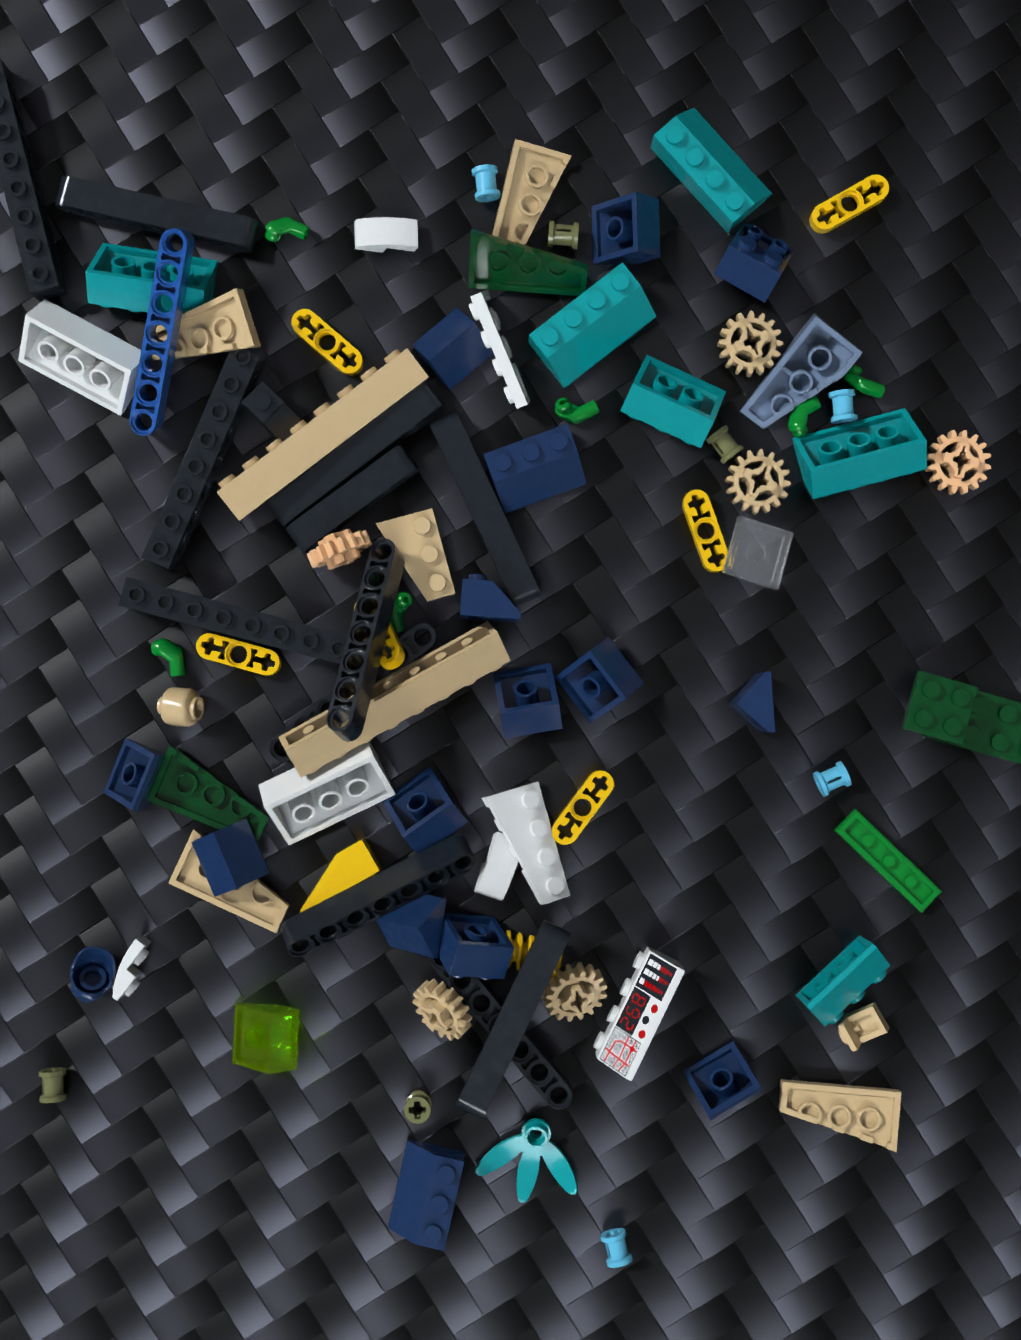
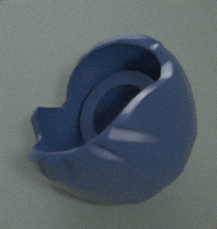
M91 946L82 949L74 959L70 968L71 990L73 991L72 994L76 998H80V1001L83 1003H88L101 997L114 984L117 975V963L112 952L102 947Z

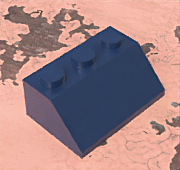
M568 423L484 454V461L504 514L587 484L578 450Z
M408 1139L388 1229L415 1245L444 1251L464 1166L465 1152Z

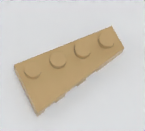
M515 139L492 235L526 245L572 155Z
M235 288L182 314L174 359L261 347L243 289ZM162 325L157 326V337L165 341L167 339V330ZM152 355L153 361H162L159 356Z
M196 828L193 829L168 883L277 933L290 904L259 879L214 897L191 843L205 835Z
M781 1079L778 1105L780 1112L814 1124L829 1127L834 1131L858 1137L860 1140L872 1144L875 1143L897 1152L901 1104L900 1090Z

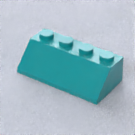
M695 108L676 115L653 135L650 148L727 233L731 232L772 195L769 189Z
M102 243L85 272L88 303L104 308L115 307L128 309L131 312H148L158 251ZM192 256L182 314L213 300L218 260ZM170 264L166 269V274L172 281L177 279L178 271L175 266ZM164 295L161 299L162 307L170 311L173 307V302L169 296Z
M622 262L529 334L528 343L565 389L655 319L656 314L641 285Z
M905 408L809 433L802 437L792 438L803 482L812 499L826 497L846 490H853L861 486L883 482L891 478L927 469V440Z

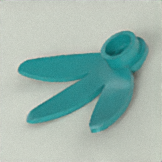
M539 1118L526 1121L522 1126L521 1134L507 1138L495 1145L486 1153L475 1169V1173L478 1176L487 1175L507 1164L520 1152H523L517 1169L516 1188L518 1201L524 1203L534 1188L539 1171L540 1156H542L551 1174L562 1188L571 1195H575L578 1192L576 1177L568 1159L550 1141L551 1128L549 1124ZM532 1130H539L541 1133L535 1134Z

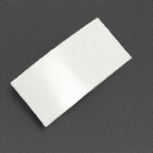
M374 217L356 219L354 221L355 249L383 253L386 248L415 252L418 248L417 219Z
M500 832L493 834L486 862L481 864L474 892L502 901L513 878L518 859L513 857L506 837Z
M144 935L137 937L133 941L119 966L112 995L116 1001L124 995L130 997L140 985L137 979L142 972L134 964L139 966L149 954L146 948L151 941Z

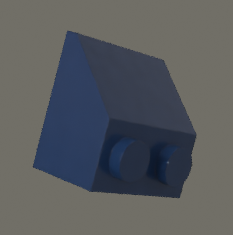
M633 192L591 206L593 264L615 265L622 262L624 264H639L661 257L659 199L639 192Z
M469 574V579H462L460 608L462 619L520 622L521 612L493 581L488 580L487 575Z
M609 636L555 676L556 680L590 724L625 700L644 684Z
M551 663L493 673L504 738L563 729Z
M431 767L396 790V795L382 801L402 837L416 853L441 842L468 822Z
M444 913L439 950L440 960L448 975L455 978L504 979L514 947L495 917Z

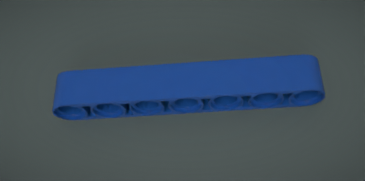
M184 228L166 230L162 234L159 243L129 419L131 429L136 434L142 436L149 435L158 430L164 420L194 250V238ZM175 234L180 235L183 239V247L180 251L175 250L172 246L171 240ZM170 264L175 266L178 271V277L175 281L170 280L166 274V269ZM164 295L169 296L173 302V307L170 311L162 307L161 299ZM158 325L164 326L167 330V339L165 341L157 337L156 328ZM152 355H157L161 358L162 368L160 370L152 366ZM147 384H151L156 388V399H152L147 395ZM142 413L151 417V428L142 424Z

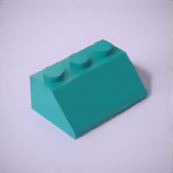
M646 355L620 411L632 419L643 421L655 427L660 432L669 433L686 444L701 448L715 421L726 391Z
M859 935L795 996L826 1027L829 1023L831 1025L836 1023L843 1016V1010L850 1003L856 1004L864 997L866 993L864 990L869 985L880 982L886 976V970L891 965L872 942Z

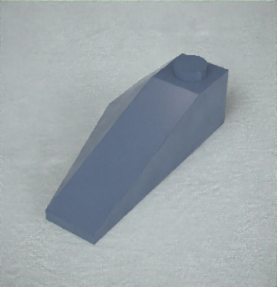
M814 313L740 412L764 429L808 398L818 394L819 391L831 383L844 377L863 352Z

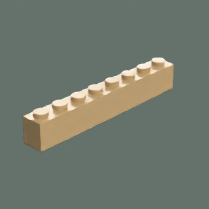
M398 348L384 358L387 364L379 370L373 366L360 376L363 380L362 383L355 388L349 384L337 394L340 398L331 406L326 402L313 412L316 416L313 420L306 423L303 419L290 429L293 435L285 441H282L279 437L267 446L268 454L260 460L257 456H254L242 465L245 470L237 477L230 474L218 483L221 489L217 491V494L235 517L241 521L411 390L423 383L429 376L408 348L403 352H400Z
M486 621L376 682L363 731L356 740L350 742L343 741L328 727L326 722L328 710L278 738L299 776L302 778L307 774L316 772L328 762L343 757L355 747L368 743L380 733L395 728L405 719L420 714L425 708L448 698L452 693L464 686L473 684L477 679L489 672L500 669L502 665L511 660L498 632ZM349 719L342 723L341 728L348 723Z

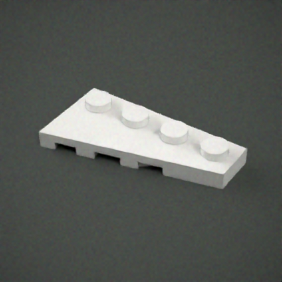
M487 289L470 297L472 303L469 304V308L475 321L480 319L484 331L480 333L486 348H492L496 358L492 360L498 376L503 375L507 384L504 387L505 395L509 403H515L518 409L528 405L530 399L517 365L515 363L512 364L510 361L512 353L508 341L504 335L500 336L498 332L501 330V322L497 312L487 305L486 301L491 299Z
M533 782L482 798L486 807L490 808L495 817L494 822L499 831H502L506 837L513 857L518 859L523 868L522 873L539 904H548L570 896L557 846L552 836V828L539 782Z

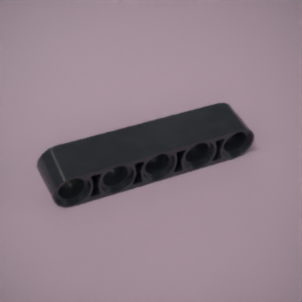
M398 445L292 522L286 528V531L302 553L305 554L317 547L318 541L323 540L327 535L336 533L412 477L419 470V467L403 445Z

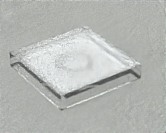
M738 516L722 573L778 590L794 533L744 516Z

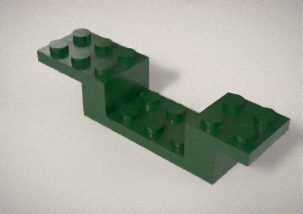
M917 671L901 729L919 733L925 738L1021 765L1020 702L978 691V687Z

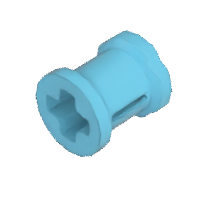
M484 164L476 166L471 170L472 176L476 179V201L491 202L501 197L500 190L497 189L495 174L498 173L496 165Z
M842 389L828 393L829 399H832L833 404L831 423L840 424L858 420V415L854 414L853 408L854 389Z
M841 761L837 762L833 768L821 773L818 771L813 773L815 783L823 797L829 795V791L845 785L848 787L852 785L847 769Z
M624 1228L610 1229L601 1233V1242L605 1243L608 1254L606 1263L610 1268L622 1267L633 1261L632 1254L628 1253L625 1241L627 1233Z

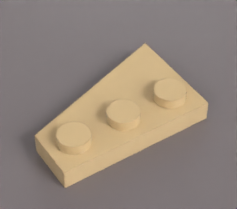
M432 508L375 523L386 539H390L404 556V567L427 602L456 594Z

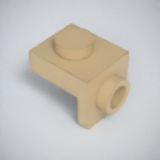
M875 1002L843 1015L838 1025L841 1040L848 1044L853 1052L859 1050L861 1043L888 1033L889 1026Z

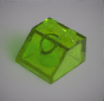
M235 1004L232 1063L265 1074L297 1070L300 1010L284 1005Z

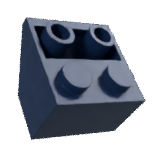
M743 222L714 274L765 303L794 250L785 241L774 239L765 234L760 227Z

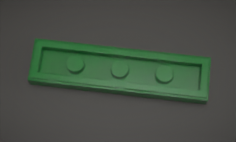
M853 809L834 829L841 838L919 912L922 913L942 892L856 809Z

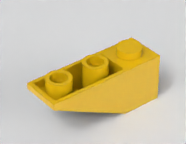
M365 837L335 855L301 908L300 913L376 875L382 869Z

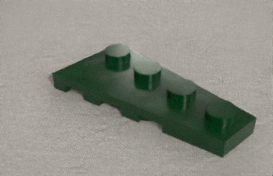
M471 229L468 288L580 296L586 291L588 264Z
M173 745L168 747L147 798V801L219 830L247 818L258 844L270 817Z

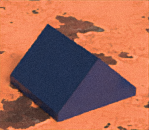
M458 308L454 309L412 344L413 348L449 390L494 354L492 348H486L481 337V331L476 323Z
M771 671L755 673L728 704L759 732H775Z
M125 738L103 793L132 811L146 810L150 802L147 801V798L166 753Z
M247 818L191 842L214 897L237 889L270 873Z
M426 894L376 919L389 946L431 958H438L447 898Z
M734 1041L683 1070L710 1120L762 1090Z

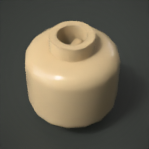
M171 687L158 699L157 711L161 714L164 723L168 725L190 727L197 720L201 719L204 712V702L197 691L191 688Z

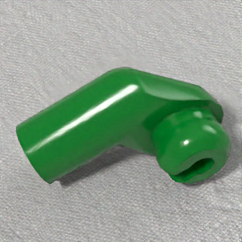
M283 217L268 222L265 227V237L271 242H277L280 240L281 235L289 233L305 240L310 227L290 217Z
M852 365L844 375L845 382L863 394L877 399L881 398L885 392V386L862 377V368L858 365Z
M816 396L808 398L790 411L788 427L792 431L793 436L802 437L808 432V427L806 426L808 415L821 408V404Z
M560 398L555 403L557 416L573 424H578L599 413L594 400L580 407L570 403L567 398Z
M407 592L397 593L390 621L396 634L405 632L402 615L412 603V597Z
M160 638L154 641L151 645V651L155 656L159 655L169 661L171 677L185 676L182 649L169 639Z

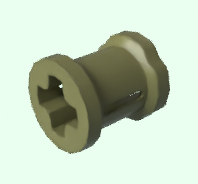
M550 221L548 248H552L553 245L571 246L572 249L577 250L579 222H574L573 225L555 224L554 221Z
M727 425L706 439L707 443L712 444L721 456L720 461L722 464L732 459L744 449L730 435Z
M52 1067L38 1071L39 1077H42V1095L39 1097V1102L56 1103L65 1101L67 1094L64 1093L63 1075L66 1074V1068Z
M423 1090L413 1091L406 1099L404 1107L405 1117L415 1124L425 1122L431 1112V1097ZM416 1101L420 1102L421 1112H417L416 1107H414Z

